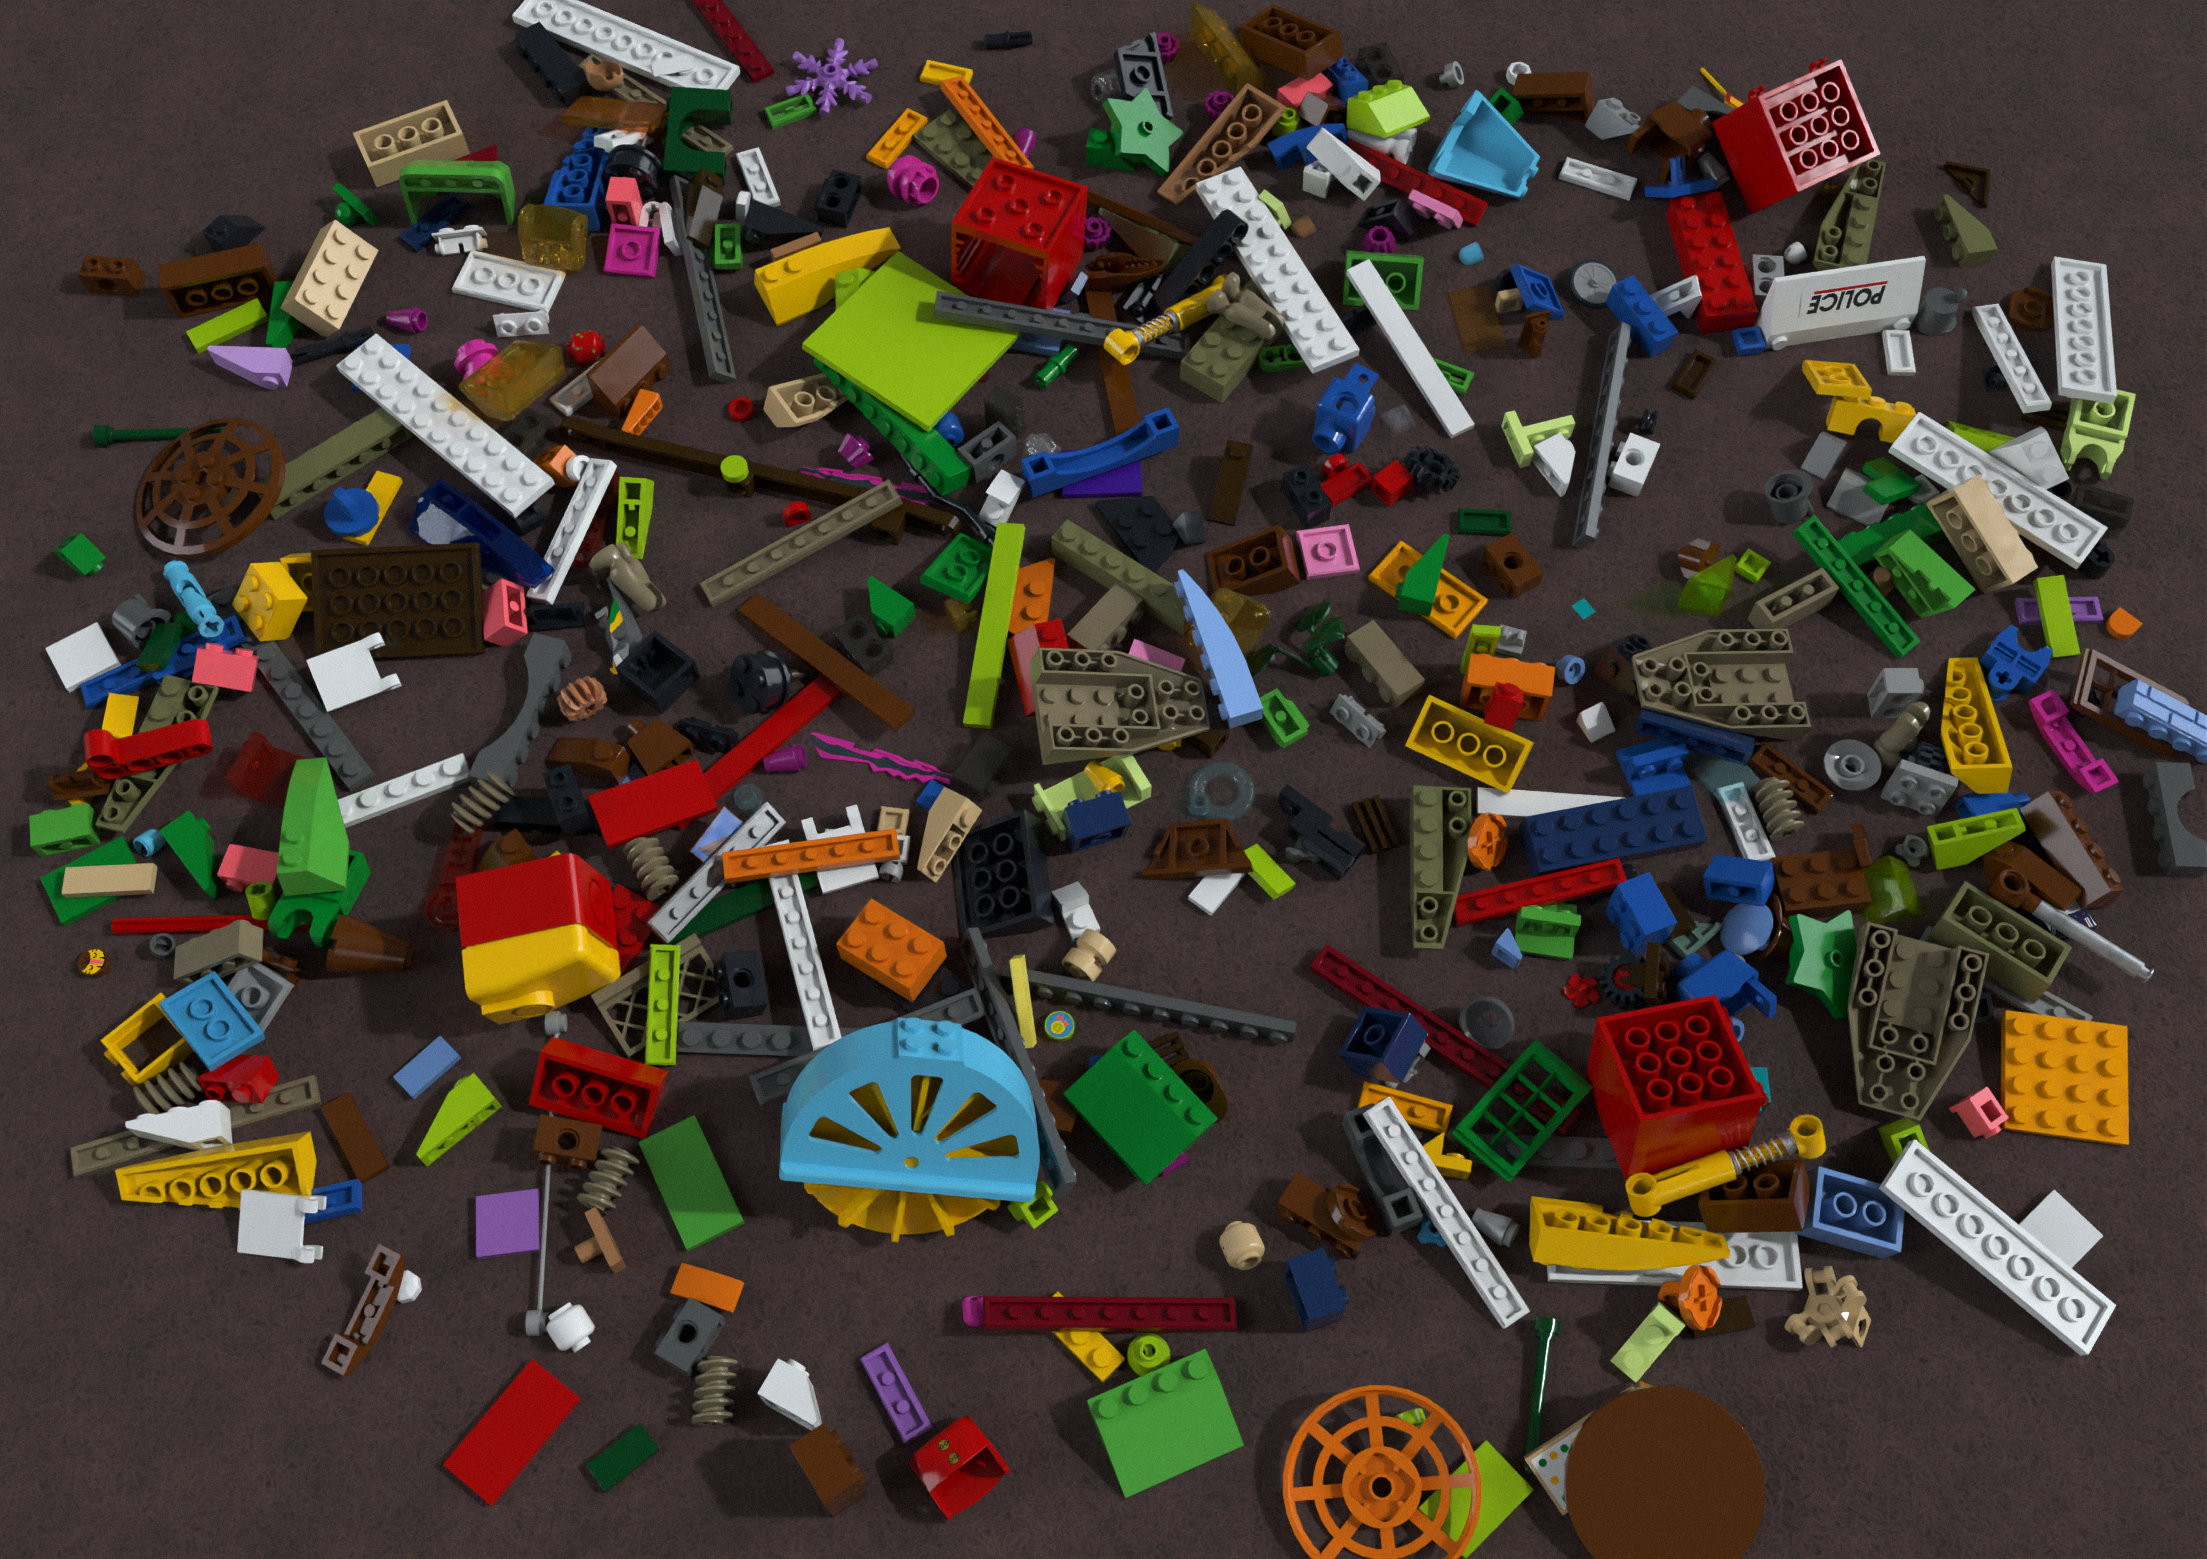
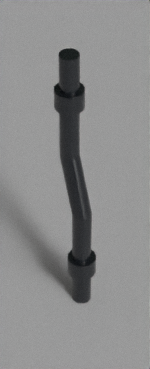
M901 454L899 459L909 470L911 478L915 482H919L935 502L964 514L979 532L978 535L981 540L993 548L996 531L992 526L986 525L970 505L948 495L942 496Z

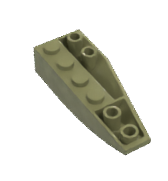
M1869 159L1857 165L1821 224L1813 265L1818 271L1867 264L1886 162Z
M165 674L138 733L193 719L206 720L219 691L218 686L192 682V680ZM178 763L117 778L95 825L99 828L125 833Z
M1413 786L1410 795V902L1413 950L1443 951L1468 857V837L1472 827L1471 788Z

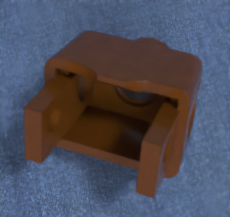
M1669 102L1650 113L1646 118L1645 124L1631 133L1626 151L1633 154L1643 146L1647 147L1664 162L1659 179L1665 183L1671 179L1669 158L1685 156L1686 174L1698 165L1696 160L1706 153L1712 136L1711 120L1701 109L1695 108L1688 112L1677 102Z

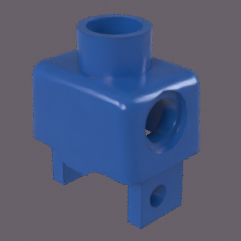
M1355 363L1344 380L1337 377L1332 379L1318 401L1312 441L1320 450L1332 455L1338 454L1340 449L1348 453L1356 451L1371 428L1376 407L1374 406L1375 398L1369 391L1377 381L1379 374ZM1364 378L1367 380V382L1362 383L1359 381V379ZM1340 401H1344V403L1338 410L1336 408V404Z
M1729 950L1721 951L1709 961H1706L1697 953L1690 954L1679 963L1673 974L1674 980L1678 983L1677 1002L1716 995L1721 1006H1724L1728 1014L1733 1017L1752 1004L1770 1019L1776 1015L1777 996L1758 981L1759 973L1757 970Z

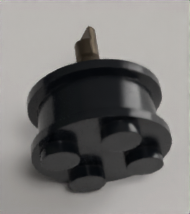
M647 135L643 139H639L636 145L623 144L611 149L608 156L609 164L603 171V179L607 187L609 186L610 177L636 178L642 200H649L655 196L658 189L657 181L662 176L663 167L659 159L653 153L646 150L649 140Z
M770 649L760 650L756 654L743 653L738 655L732 664L729 692L735 697L739 706L749 714H759L765 709L778 710L784 707L789 699L790 681L804 679L805 673H799L796 669L788 671L781 656Z

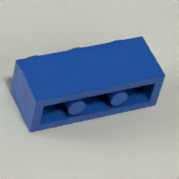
M1632 275L1614 284L1605 303L1620 323L1624 322L1631 325V337L1649 358L1669 349L1678 331L1636 277Z

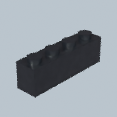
M540 22L514 34L517 45H515L517 53L522 59H527V63L534 74L537 72L540 74L541 82L545 88L550 87L552 89V94L558 103L563 102L567 108H570L593 96L586 76Z

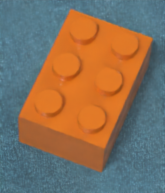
M1471 653L1463 677L1459 707L1484 711L1495 683H1511L1523 690V706L1518 717L1542 721L1552 697L1555 667L1547 666L1541 662L1528 663L1515 658L1504 659L1492 657L1486 653Z
M872 898L836 944L842 960L912 1003L947 957L943 941Z

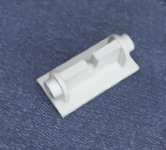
M468 225L462 230L443 228L438 233H432V237L439 242V244H435L436 253L442 256L460 254V244H463L465 253H470L471 250L483 251V248H488L487 239L482 238V236H487V233L483 227L478 225Z
M539 310V312L493 315L498 337L549 334L547 324L549 323V314L543 310Z

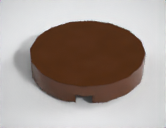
M2032 287L2025 288L2022 291H2015L2007 301L2006 312L2009 319L2023 330L2040 332L2053 326V297L2047 292Z
M1339 1183L1327 1193L1326 1202L1328 1210L1335 1223L1350 1238L1359 1242H1367L1379 1230L1380 1221L1378 1213L1368 1198L1364 1201L1359 1196L1362 1192L1357 1187L1348 1183Z

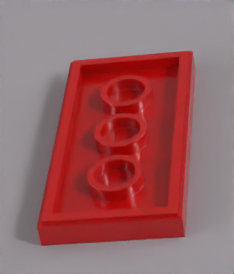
M697 759L587 796L608 849L718 811L717 804Z
M532 1359L443 1465L487 1503L494 1506L581 1401V1398Z

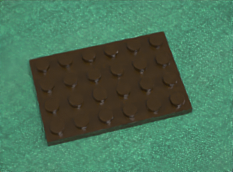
M480 543L311 550L316 656L355 643L378 632L382 636L385 646L370 650L372 659L485 653Z

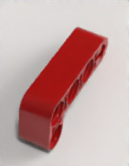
M203 719L188 720L116 739L109 731L103 729L91 730L83 735L86 764L103 779H117L207 755L213 750L209 723Z

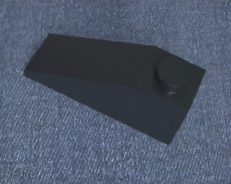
M752 199L740 236L755 244L784 245L815 232H818L821 238L824 227Z

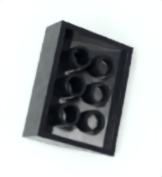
M1022 809L972 827L953 856L962 938L968 928L978 927L982 938L987 939L1028 934L1054 926L1055 921L1041 819Z

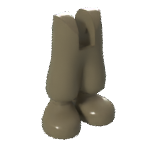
M1231 272L1225 279L1221 290L1216 289L1209 298L1206 310L1214 314H1223L1228 321L1248 328L1270 340L1276 334L1275 329H1281L1286 319L1252 291L1244 290L1241 292L1239 290L1240 277L1236 273Z
M620 542L616 546L614 544L608 545L595 554L589 562V567L594 572H602L610 568V580L641 611L650 612L661 609L666 605V598L652 583L641 562L633 557L630 549L624 542Z
M1915 702L1907 706L1906 710L1899 714L1892 726L1884 731L1880 738L1874 742L1872 749L1878 755L1882 768L1895 769L1901 761L1900 751L1912 752L1916 749L1918 744L1917 735L1930 715V709L1926 703Z

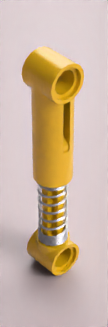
M1219 275L1208 288L1167 308L1162 316L1153 318L1140 327L1126 332L1119 328L1113 330L1104 341V349L1122 365L1130 364L1145 344L1149 345L1150 341L1154 342L1156 338L1160 339L1161 335L1165 336L1166 333L1179 332L1213 314L1206 310L1207 302L1216 289L1221 290L1228 275Z
M1800 1115L1793 1119L1790 1128L1786 1132H1782L1779 1135L1776 1134L1775 1139L1768 1137L1767 1142L1760 1140L1759 1145L1751 1143L1750 1148L1743 1146L1742 1151L1735 1149L1734 1152L1728 1151V1153L1724 1149L1653 1175L1642 1172L1630 1176L1625 1184L1631 1210L1634 1214L1641 1217L1653 1216L1659 1212L1662 1205L1737 1179L1736 1175L1742 1174L1741 1170L1747 1168L1750 1171L1751 1166L1755 1165L1758 1168V1164L1764 1163L1766 1165L1768 1160L1775 1162L1774 1158L1780 1157V1159H1783L1782 1155L1785 1154L1788 1157L1797 1154L1805 1159L1817 1158L1826 1150L1823 1125L1816 1116Z

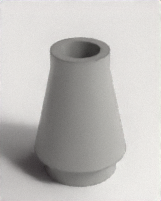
M1477 1208L1471 1220L1476 1228L1500 1247L1502 1245L1510 1247L1520 1227L1519 1224L1514 1222V1218L1484 1211L1480 1208Z

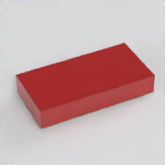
M1359 461L1322 482L1320 486L1332 503L1331 508L1371 486L1373 477Z

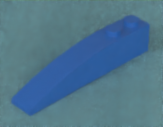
M595 115L582 133L583 139L574 144L571 156L564 158L562 161L563 167L560 171L556 170L552 176L543 208L574 231L591 232L599 231L607 205L605 199L608 187L603 179V171L609 164V153L605 152L603 148L594 146V136L619 129V115Z

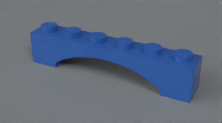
M1168 407L1145 415L1144 419L1131 429L1098 445L1059 454H1048L1047 451H1043L1022 459V478L1026 481L1025 484L1032 498L1176 447L1179 445L1180 427Z

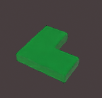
M1884 457L1866 462L1862 468V471L1874 480L1865 484L1863 492L1882 506L1916 494L1922 484Z

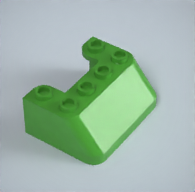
M418 159L411 161L400 171L399 183L412 225L417 223L420 197H434L438 192L490 193L495 198H502L507 224L513 225L516 194L511 171L502 162Z

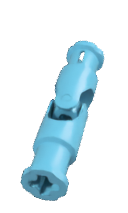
M175 560L167 563L164 566L163 575L170 582L172 590L186 608L193 623L199 625L198 630L200 634L204 637L220 635L223 631L224 622L221 617L216 615L214 606L206 598L203 589L195 577L188 572L189 568L186 563ZM210 623H213V625L215 626V629L212 628V626L210 625Z

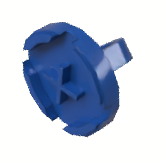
M341 486L331 492L332 498L327 502L324 509V519L333 533L345 538L352 535L353 537H359L371 531L377 524L380 507L371 493L364 489H344Z

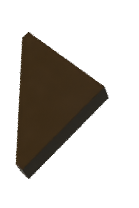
M1946 161L1944 169L1982 208L1986 209L1989 201L1992 170Z

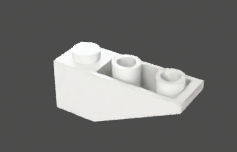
M1323 127L1307 145V149L1346 188L1365 201L1379 185L1380 171Z
M205 1100L200 1102L198 1106L189 1108L174 1107L169 1109L167 1113L158 1115L142 1114L137 1116L135 1120L125 1122L126 1128L138 1137L197 1151L232 1144L230 1110L217 1100Z

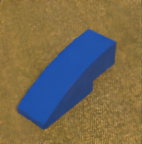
M1324 124L1296 130L1267 143V146L1280 170L1289 167L1301 159L1307 166L1317 160L1307 149V145L1322 127L1345 144L1349 141L1344 124Z

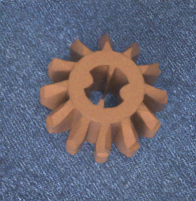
M585 676L583 679L577 678L575 682L569 683V686L562 689L561 694L557 697L560 710L569 721L574 720L575 722H580L582 719L587 720L590 716L596 715V712L603 709V704L608 700L601 683L596 678H590L589 676Z

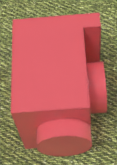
M1988 1086L1968 1095L1949 1108L1952 1113H1958L1974 1138L1983 1135L1987 1139L2001 1131L1998 1125L2009 1118Z

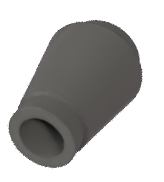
M1710 152L1705 153L1696 160L1704 179L1715 180V189L1730 179L1727 174L1729 171Z

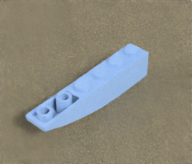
M1183 569L1179 570L1178 581L1174 582L1178 597H1183L1186 606H1183L1187 622L1192 621L1195 630H1192V636L1196 647L1201 645L1203 654L1200 655L1204 670H1209L1212 679L1209 680L1213 695H1218L1221 704H1218V709L1222 720H1227L1231 729L1262 719L1263 707L1246 660L1233 633L1203 590Z

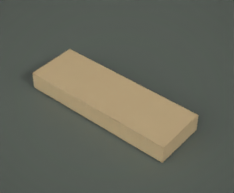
M154 863L66 867L61 894L65 898L154 894L157 866Z

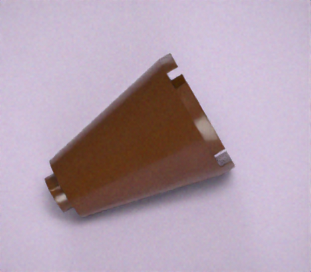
M340 915L332 933L331 939H334L332 949H328L326 966L327 971L334 973L404 972L406 966H412L415 950L411 949V943L350 915Z

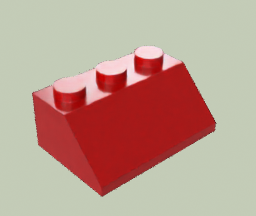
M1061 618L1033 624L1007 640L1026 717L1036 715L1029 663L1037 649H1069Z

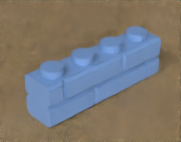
M2138 679L2129 682L2119 689L2118 702L2114 710L2115 715L2124 719L2126 724L2138 726L2147 731L2149 736L2162 739L2172 744L2175 750L2185 751L2195 756L2198 762L2207 764V715Z

